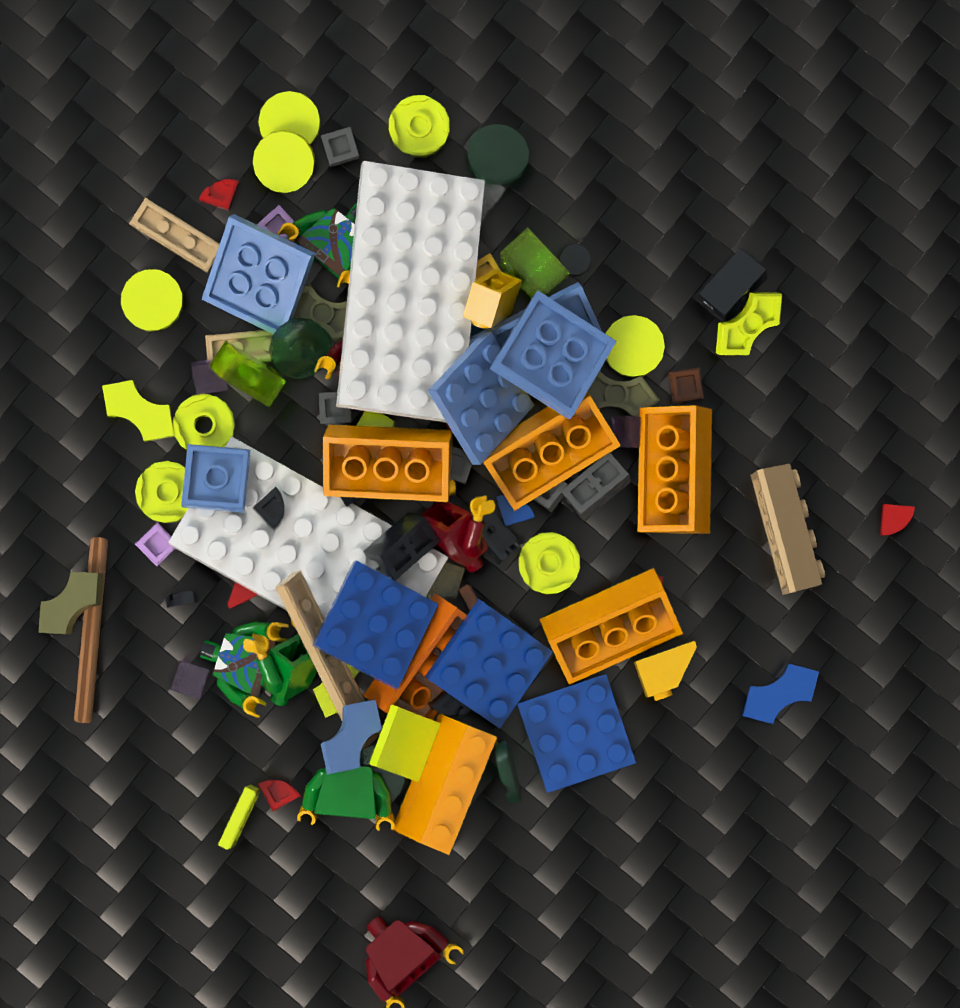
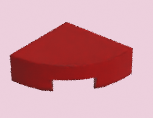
M235 179L218 181L207 187L202 192L199 200L229 211L239 181Z
M883 504L880 536L894 534L907 526L912 519L915 507Z
M266 780L258 784L273 811L301 796L294 786L285 781Z

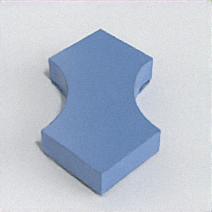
M376 699L343 706V720L339 731L332 739L321 743L327 775L360 768V753L365 741L371 735L382 731Z

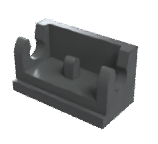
M608 453L573 480L561 492L566 501L576 510L579 517L585 521L631 482L627 471L614 456Z

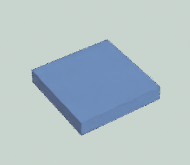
M188 444L181 506L183 508L244 513L250 450Z

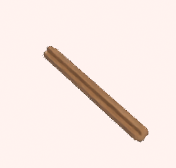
M93 537L90 540L87 573L103 574L101 605L86 609L83 616L74 720L78 723H90L93 714L108 540L100 537Z

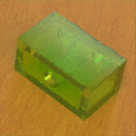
M528 227L500 252V258L503 260L500 263L501 267L509 275L514 276L516 274L522 280L521 288L531 299L537 290L548 297L569 278L570 272Z
M228 341L224 342L209 365L222 380L270 407L286 383V380L272 367Z

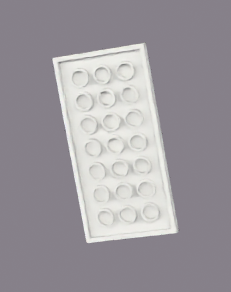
M369 161L362 162L336 407L446 422L428 390L469 347L472 320L463 317L472 284L476 278L485 180Z
M231 436L225 446L226 448L249 449L251 452L245 512L188 508L170 538L169 545L285 610L286 608L277 592L276 586L292 572L301 571L325 619L353 561L357 560L374 570L379 566L374 560L368 559L363 551L392 525L354 504L346 507L341 497L323 496L322 486ZM277 487L284 501V517L281 525L274 532L253 510V507ZM432 548L401 575L396 582L427 597L446 564L448 556Z

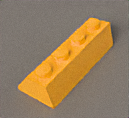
M587 391L570 420L550 407H546L515 426L483 463L515 511L621 445Z
M700 406L640 408L638 532L710 534L712 409Z
M328 424L323 436V496L448 502L452 469V430Z
M654 568L540 619L549 644L569 685L683 634Z
M439 713L436 722L441 723L420 781L411 780L394 822L393 830L421 844L450 855L497 736Z

